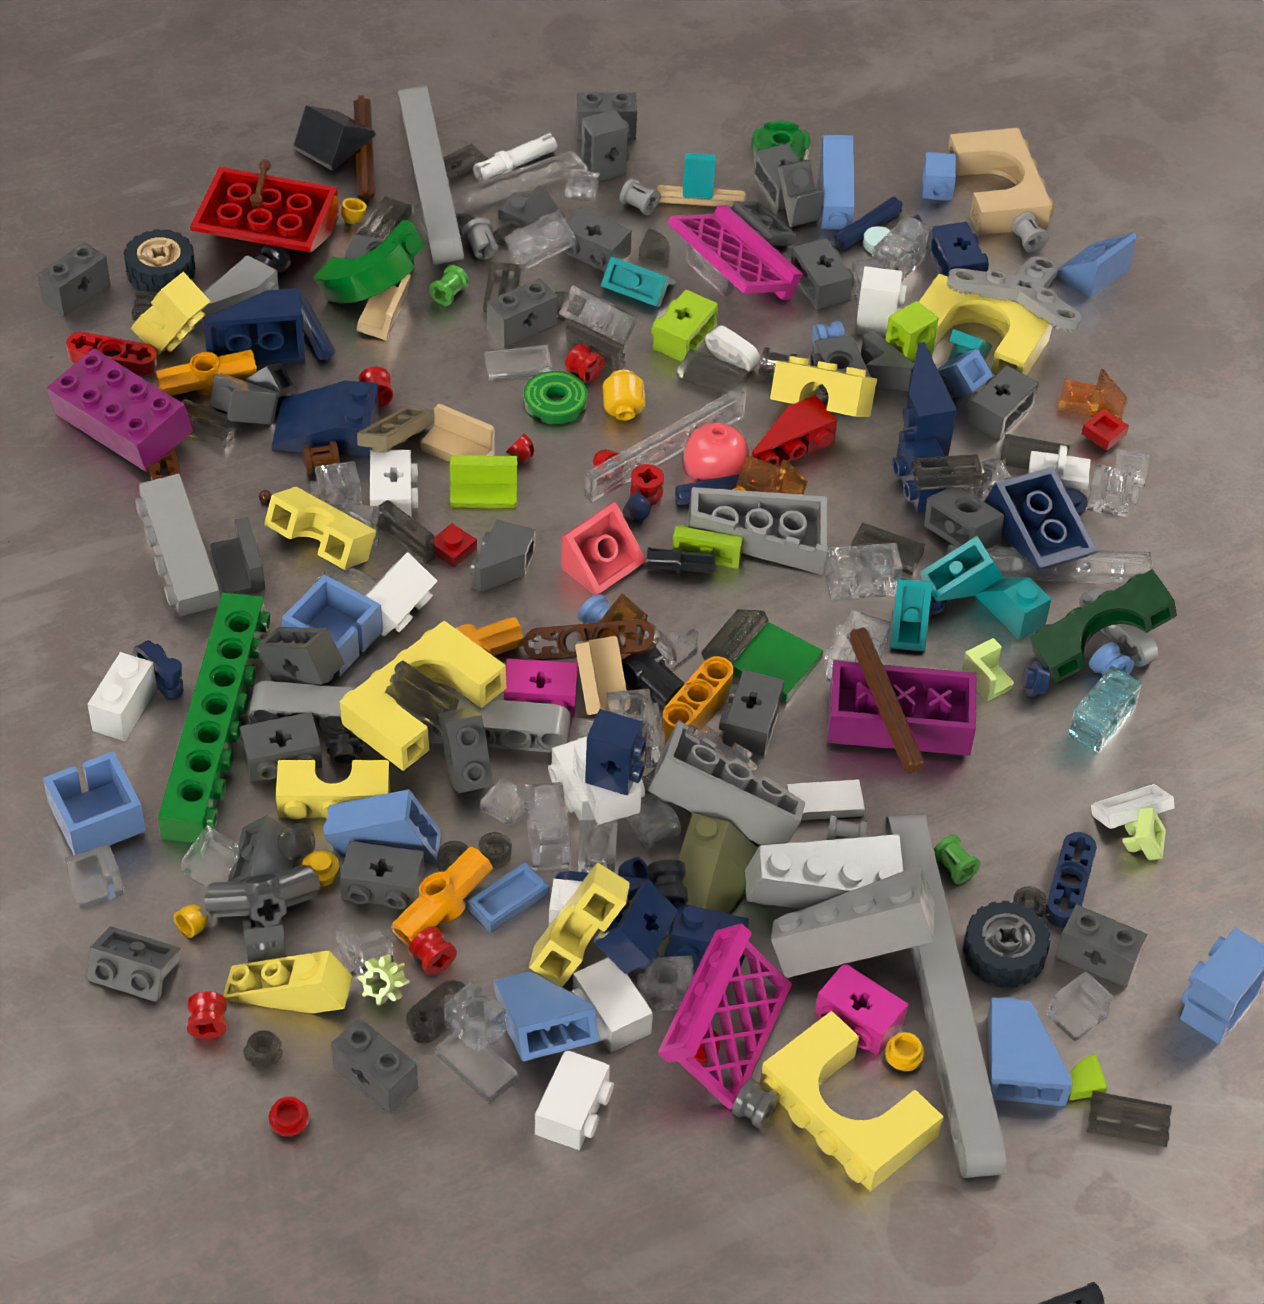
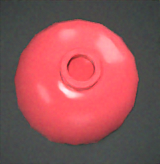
M720 422L699 426L688 437L683 452L684 470L695 482H698V478L705 481L743 474L749 464V450L743 435L733 426Z

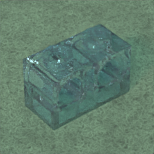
M1111 666L1075 708L1068 735L1099 753L1135 710L1142 682Z

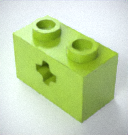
M685 290L678 299L671 301L665 314L654 321L651 328V334L653 335L652 349L686 363L705 341L706 335L717 327L719 303Z

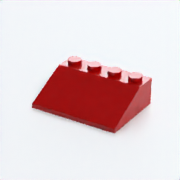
M219 166L190 225V231L312 252L331 236L339 218L338 187L266 175L261 192L263 203L261 206L255 207L250 204V196L255 194L260 174Z

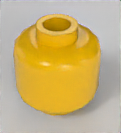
M618 370L610 374L602 385L603 403L608 414L615 416L618 420L627 421L643 411L646 405L644 383L634 372Z

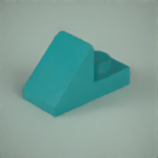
M685 153L683 197L712 199L716 155Z
M953 329L949 341L954 345L948 360L955 355L978 349L983 359L986 360L993 345L981 338Z
M897 578L894 610H892L890 648L925 652L932 581Z

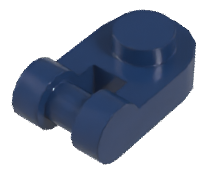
M149 640L133 648L135 657L153 662L156 685L164 696L177 698L183 694V680L180 678L182 676V664L178 659L167 658L163 648Z

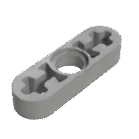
M1095 587L1082 594L1079 599L1080 607L1083 608L1095 601L1105 590ZM1116 624L1100 630L1110 642H1114L1120 647V652L1124 656H1129L1134 661L1136 667H1143L1158 657V648L1153 638L1137 627Z

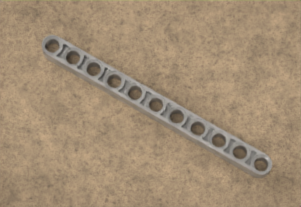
M924 813L886 816L885 835L900 834L903 871L922 865L935 902L934 942L911 947V952L961 1173L964 1178L1005 1174L1007 1169L1005 1146L927 819Z

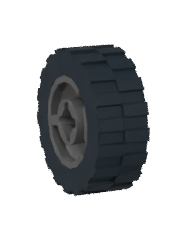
M1010 901L991 902L987 906L977 909V913L973 914L969 919L963 944L967 966L970 965L972 972L976 976L979 975L987 983L991 982L999 987L1010 986L1011 988L1018 987L1020 984L1026 985L1034 977L1037 978L1041 969L1044 968L1050 948V932L1046 928L1043 918L1039 917L1033 909L1024 907V904L1018 902L1016 904L1010 903Z

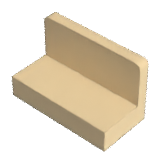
M408 274L401 280L399 287L392 286L386 291L369 298L358 321L357 331L385 341L387 340L405 302L411 274Z
M440 403L434 408L435 425L422 439L421 451L449 463L450 455L494 456L495 428L492 425Z
M610 636L576 642L575 649L587 715L598 714L599 709L609 710L628 706L629 701L617 637Z

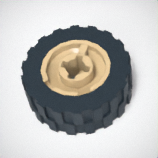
M168 229L145 231L141 235L133 237V240L129 241L126 245L127 248L124 249L128 280L130 283H133L135 288L141 289L143 292L158 294L162 288L182 272L190 279L195 275L196 268L192 243L190 244L189 239L182 236L179 232H172V230Z

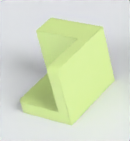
M994 638L966 651L961 671L976 673V691L986 702L1013 689L1014 681L998 665L1002 646Z

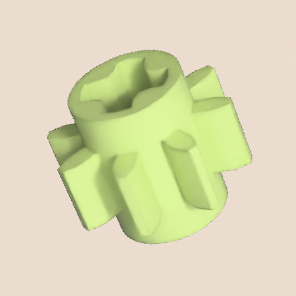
M390 954L382 956L379 962L374 958L365 962V966L369 971L358 976V980L363 981L365 991L362 995L364 997L368 995L375 997L377 1005L387 1002L388 997L392 1001L403 997L399 988L410 982L404 976V963L396 964L391 962Z

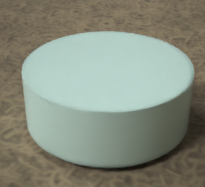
M871 227L864 233L863 246L871 254L884 255L892 251L895 237L893 232L885 227Z

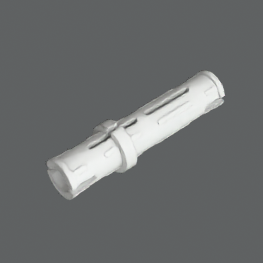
M547 133L506 152L501 150L495 153L494 157L473 166L475 177L479 178V182H485L500 174L507 175L515 167L555 152L557 150L556 140L554 137H551L552 134Z

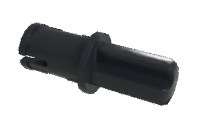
M648 547L646 569L677 571V574H681V571L712 573L715 568V556L713 553L683 551V547H679L678 550Z

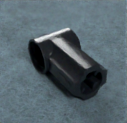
M656 647L650 652L630 654L621 660L625 682L633 688L641 686L664 708L685 684L665 665L664 658Z

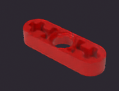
M87 332L74 333L66 340L68 357L75 363L94 348L102 354L108 351H119V355L109 358L136 375H149L158 368L157 351L149 344Z

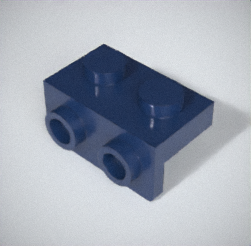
M675 902L674 907L678 912L671 923L672 931L669 934V940L664 952V960L698 968L716 930L741 923L748 929L749 918ZM743 954L739 960L740 966H742L743 960L745 958Z

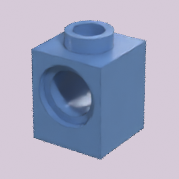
M926 152L922 173V198L952 201L956 180V154Z
M978 349L955 355L938 368V372L951 398L972 393L993 377Z

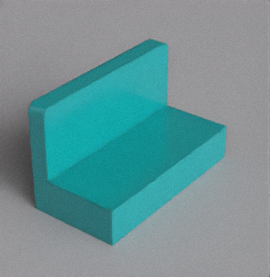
M610 257L600 286L660 307L668 284L675 286L676 280Z

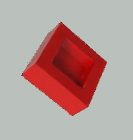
M1102 409L1083 425L1081 434L1105 450H1108L1127 435L1129 425L1105 409Z
M453 523L429 541V551L453 567H456L477 549V539Z

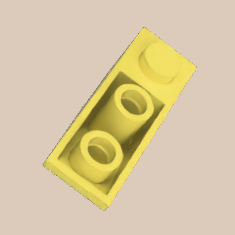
M330 950L232 965L223 996L227 1002L310 1014L345 1009L353 976Z

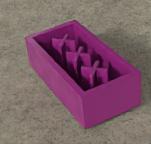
M94 348L46 388L56 415L145 472L148 471L150 464L158 462L160 457L169 453L173 447L177 446L193 432L185 404Z
M834 660L829 692L827 743L895 749L859 662ZM883 665L919 750L971 755L976 732V673Z

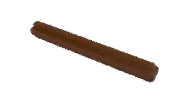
M360 95L353 103L354 120L372 129L371 100L364 98V95ZM373 138L355 152L358 199H364V202H370V199L375 197Z
M864 627L853 629L850 632L849 641L902 766L909 774L920 772L923 769L924 759L871 636Z

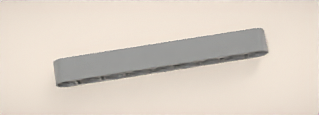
M427 85L398 90L433 265L464 260L459 228Z
M262 681L254 686L247 718L251 724L312 712L317 734H349L358 737L342 725L339 702L347 692L356 688ZM403 692L396 701L399 706L428 727L429 743L443 744L438 718L439 713L474 706L482 715L488 748L552 753V748L568 743L571 714L567 708L561 705L493 699L481 709L466 697Z

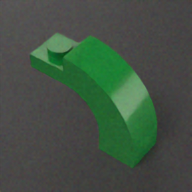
M402 220L390 235L371 252L353 259L331 257L313 279L327 301L335 303L362 301L386 291L406 277L415 268L411 261L426 244L412 221Z

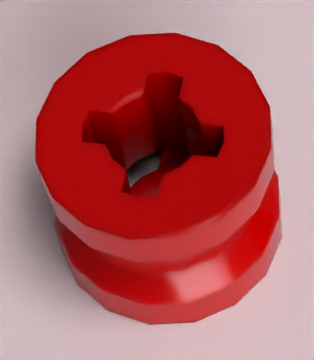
M583 343L576 345L570 351L565 361L566 371L571 374H578L580 380L587 384L594 382L599 377L605 365L604 356L599 353H592L590 348Z
M378 366L364 369L358 377L359 382L378 383L379 407L386 406L393 398L390 373L385 368Z
M642 464L634 468L631 473L630 497L637 491L649 500L651 506L659 503L663 497V471L652 464Z
M435 926L428 927L418 933L408 947V952L412 957L422 961V969L428 975L441 973L452 964L457 956V949L450 942L444 941V934Z
M211 991L198 992L190 996L187 1008L191 1016L187 1020V1032L191 1036L200 1039H213L223 1035L226 1031V1019L223 1017L227 1010L226 998L217 992Z

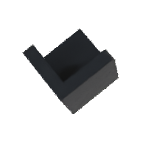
M281 362L268 365L244 380L279 392L278 399L288 397L297 391Z

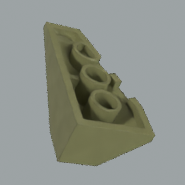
M696 813L692 814L679 856V860L685 863L686 876L682 882L688 892L687 905L731 914L735 909L736 903L743 896L746 886L745 868L758 847L729 821ZM669 935L659 945L657 949L659 955L656 959L665 961L664 952Z

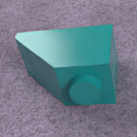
M978 536L919 572L923 581L933 582L931 594L936 602L975 596L1003 578L1002 573Z
M1030 577L1002 578L975 595L1018 640L1046 625L1052 600Z

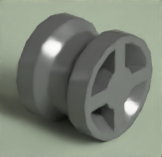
M751 1078L744 1084L737 1095L732 1107V1113L738 1117H748L751 1119L753 1126L762 1129L771 1118L780 1095L773 1090H763L760 1088L759 1082Z

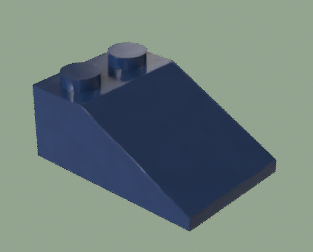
M299 288L264 291L203 318L207 352L214 353L217 357L251 349L256 366L280 362L282 364L306 362Z
M925 342L918 343L907 407L903 408L902 412L904 425L903 431L899 432V443L936 437L945 457H947L950 452L957 409Z
M342 381L283 398L273 437L272 450L302 452V446L304 445L313 448L330 444V441H336L339 455L370 458L371 448L358 446L357 433L378 421V383Z
M1054 467L996 482L984 501L1004 514L1001 535L1037 571L1097 553V549Z

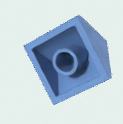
M1135 232L1092 243L1060 266L1057 277L1089 298H1092L1129 271L1137 239Z

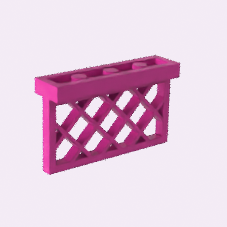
M718 205L715 213L709 215L670 216L667 224L743 294L774 292L781 300H791L803 273L727 205Z
M742 923L715 931L658 1051V1054L667 1063L678 1061L728 1109H732L737 1095L744 1084L750 1079L792 985L749 942L752 933ZM742 954L748 959L751 973L749 975L742 976L739 962ZM763 977H767L776 986L772 998L768 1000ZM752 979L756 1002L748 1003L743 980ZM730 982L733 983L737 1005L728 1006L725 993ZM749 1007H758L761 1023L757 1030H753ZM738 1009L742 1032L734 1034L729 1011ZM715 1013L719 1015L723 1036L714 1037L711 1020ZM744 1037L747 1052L744 1061H739L735 1038ZM724 1040L728 1064L719 1065L715 1042ZM700 1044H704L708 1063L707 1068H704L693 1058ZM721 1069H730L733 1084L730 1092L723 1085Z

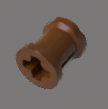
M330 441V444L313 448H309L308 445L302 446L307 475H312L313 471L333 468L335 471L341 469L336 441Z

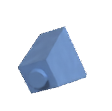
M823 135L817 180L818 190H824L825 194L820 213L821 230H843L853 222V136Z
M410 789L329 805L327 820L323 825V833L326 841L335 848L341 857L346 856L349 841L424 851V863L438 862L441 830Z
M532 971L493 980L498 1014L523 1062L599 1042L595 1008L591 1003Z
M1013 997L992 998L987 1015V1075L993 1100L1066 1106L1072 1088V1078L1032 1002L1018 1000Z

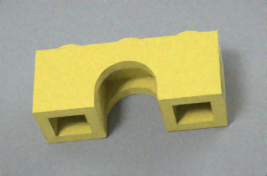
M182 272L160 290L151 302L153 306L140 315L131 329L145 344H149L156 349L157 356L166 349L171 353L184 342V338L195 329L194 326L206 316L203 309L210 300Z
M790 356L789 361H776L770 399L795 404L814 396L818 388L824 385L829 396L827 411L855 417L871 416L877 378L865 376L866 370L847 367L846 372L837 371V364L818 361L816 367L808 365L809 359Z
M296 486L272 494L264 522L265 526L290 540L296 537H310L319 540L321 543L317 555L343 570L368 561L376 530Z
M278 760L276 782L278 818H327L329 805L390 793L389 760H352L351 774L346 780L336 784L325 783L318 779L316 776L315 760Z
M597 862L534 945L529 969L550 982L563 987L583 961L586 947L596 931L600 929L605 932L625 906L629 882Z

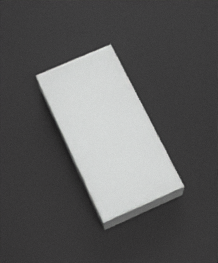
M859 780L787 784V791L806 802L801 820L830 819L831 815L837 818L864 816L865 806Z
M1155 784L1091 804L1092 816L1109 829L1137 821L1139 809L1153 807L1158 814L1175 808L1174 797Z

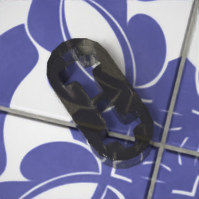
M446 981L413 1005L406 1015L408 1036L418 1043H430L461 1020L470 1009V992L468 987L460 981ZM449 996L453 1000L460 997V1003L457 1004L451 1001L446 1004V997ZM420 1019L422 1022H427L430 1019L431 1026L427 1027L421 1024L417 1027V1020Z

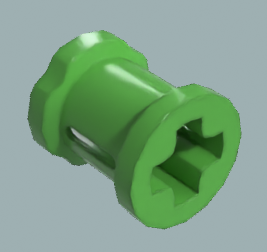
M449 265L444 270V276L429 285V293L437 303L449 306L454 301V296L458 291L464 290L469 286V277L460 267Z
M949 835L935 846L937 863H942L950 871L951 879L954 883L962 884L976 874L980 868L981 861L975 856H970L960 845L961 840L958 836Z

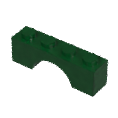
M1153 569L1144 574H1136L1119 588L1105 591L1092 603L1083 608L1077 607L1056 623L1047 624L1039 628L1034 635L1030 636L1034 653L1043 667L1049 668L1050 678L1056 684L1085 668L1084 653L1086 646L1098 631L1111 625L1126 624L1148 633L1177 617L1175 600Z

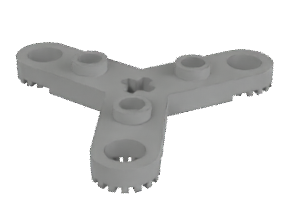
M1040 256L1031 257L1014 276L1005 275L997 270L983 272L955 268L949 272L947 286L955 292L959 290V293L963 291L964 294L979 293V296L1017 301L1040 319H1046L1049 322L1048 324L1052 325L1051 327H1057V330L1062 328L1063 332L1065 330L1067 332L1077 331L1082 316L1078 311L1059 299L1055 292L1047 289L1051 282L1055 280L1059 265L1051 259Z

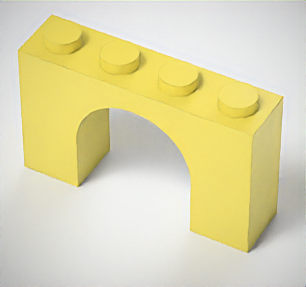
M938 274L919 301L939 318L934 349L950 328L962 323L983 324L996 330L1003 338L994 353L992 374L997 375L1007 365L1027 375L1048 343L1052 325H1049L1046 319H1040L1028 309L1013 301L979 296V293L964 294L963 291L959 293V290L955 292L947 286L948 277Z
M443 621L434 629L425 632L421 639L408 649L399 652L396 658L382 669L373 672L370 678L355 690H350L345 694L343 699L339 701L342 725L404 771L430 749L428 727L398 705L396 701L399 696L407 689L418 684L441 683L454 688L482 709L507 689L506 665L450 624Z
M830 1011L763 1063L760 1084L765 1091L773 1090L780 1095L778 1102L788 1111L792 1121L800 1128L805 1127L816 1138L817 1144L827 1155H833L844 1166L846 1173L856 1183L861 1182L871 1192L939 1136L943 1115L916 1090H913L883 1115L870 1120L849 1119L830 1109L821 1097L819 1087L826 1079L855 1058L859 1036L834 1012Z

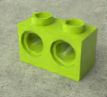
M915 301L889 316L885 340L913 363H915L918 343L925 342L932 357L939 318L920 302Z

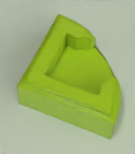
M1096 1054L1080 1060L1070 1073L1072 1088L1068 1101L1106 1095L1108 1086Z

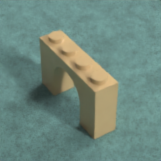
M1019 128L950 134L947 153L956 154V176L996 174L1011 180L1016 185L1004 190L974 193L970 217L978 236L1013 232L1011 229L1013 220L1025 212H1032L1040 229L1048 228L1050 216L1054 214V202L1051 197H1048L1044 178H1040L1036 160L1031 158L1028 141L1023 139Z

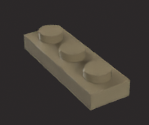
M405 406L357 433L358 446L370 447L371 451L377 453L388 452L391 450V447L398 443L406 442L407 438L421 433L423 429L434 423V410Z

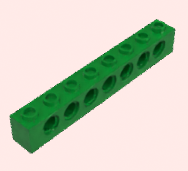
M222 592L158 815L161 839L206 844L209 830H215L218 810L215 807L217 800L222 801L225 795L226 780L223 779L225 771L230 772L232 769L234 757L233 750H231L233 742H239L240 715H246L249 703L247 689L255 684L256 666H254L256 659H261L256 646L263 641L261 639L263 632L268 633L270 628L271 614L270 612H265L264 597Z

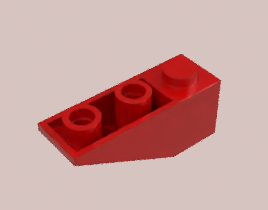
M816 395L788 406L753 449L750 472L760 470L771 471L775 467L792 460H797L803 455L834 443L837 418L830 411H827V407Z

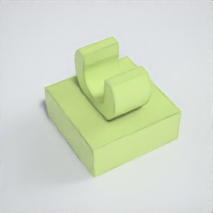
M1153 807L1139 809L1138 821L1125 824L1128 834L1133 837L1124 838L1123 844L1129 852H1137L1142 849L1148 861L1163 859L1166 829Z

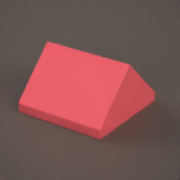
M616 502L610 503L562 536L561 569L593 595L600 594L646 562V558Z

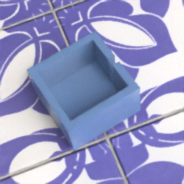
M325 574L281 618L282 627L329 629L344 662V665L335 673L338 676H341L359 657V650L364 652L383 632L381 604Z
M114 751L82 763L88 790L85 793L81 791L78 771L75 766L43 778L48 804L75 859L146 831L142 805Z
M1236 927L1226 939L1220 936L1215 941L1208 954L1211 958L1206 964L1199 961L1188 978L1191 984L1181 998V1002L1185 1006L1180 1019L1219 1045L1257 998L1264 983V945Z

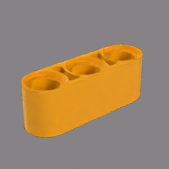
M714 656L705 660L665 706L661 730V739L664 744L668 741L678 720L689 726L687 733L696 738L728 700L733 680V665L728 659Z

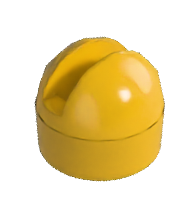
M356 198L343 200L341 206V217L350 225L360 223L365 216L366 204Z
M196 904L186 905L174 913L176 927L187 938L194 937L207 925V914L202 916L199 911L202 907Z

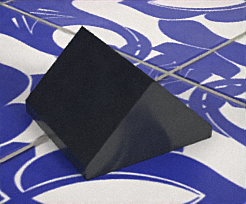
M306 105L293 146L298 152L333 171L375 137L376 134L374 130L337 110Z

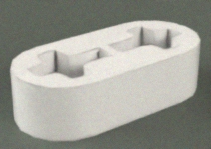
M718 326L706 335L705 343L708 350L737 372L747 374L760 364V355L757 349L727 327Z

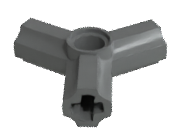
M302 865L278 874L271 873L252 876L244 881L211 883L207 886L204 898L205 908L212 918L249 915L251 920L261 922L264 927L278 925L280 918L286 914L287 907L317 897V892L320 889L319 877L314 873L311 866Z

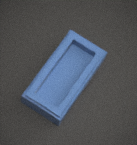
M525 862L467 900V909L491 933L548 895L549 885Z

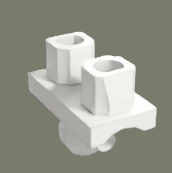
M1060 445L1058 454L1031 451L1028 473L1054 467L1065 489H1075L1081 492L1082 489L1087 490L1091 459L1067 456V446Z

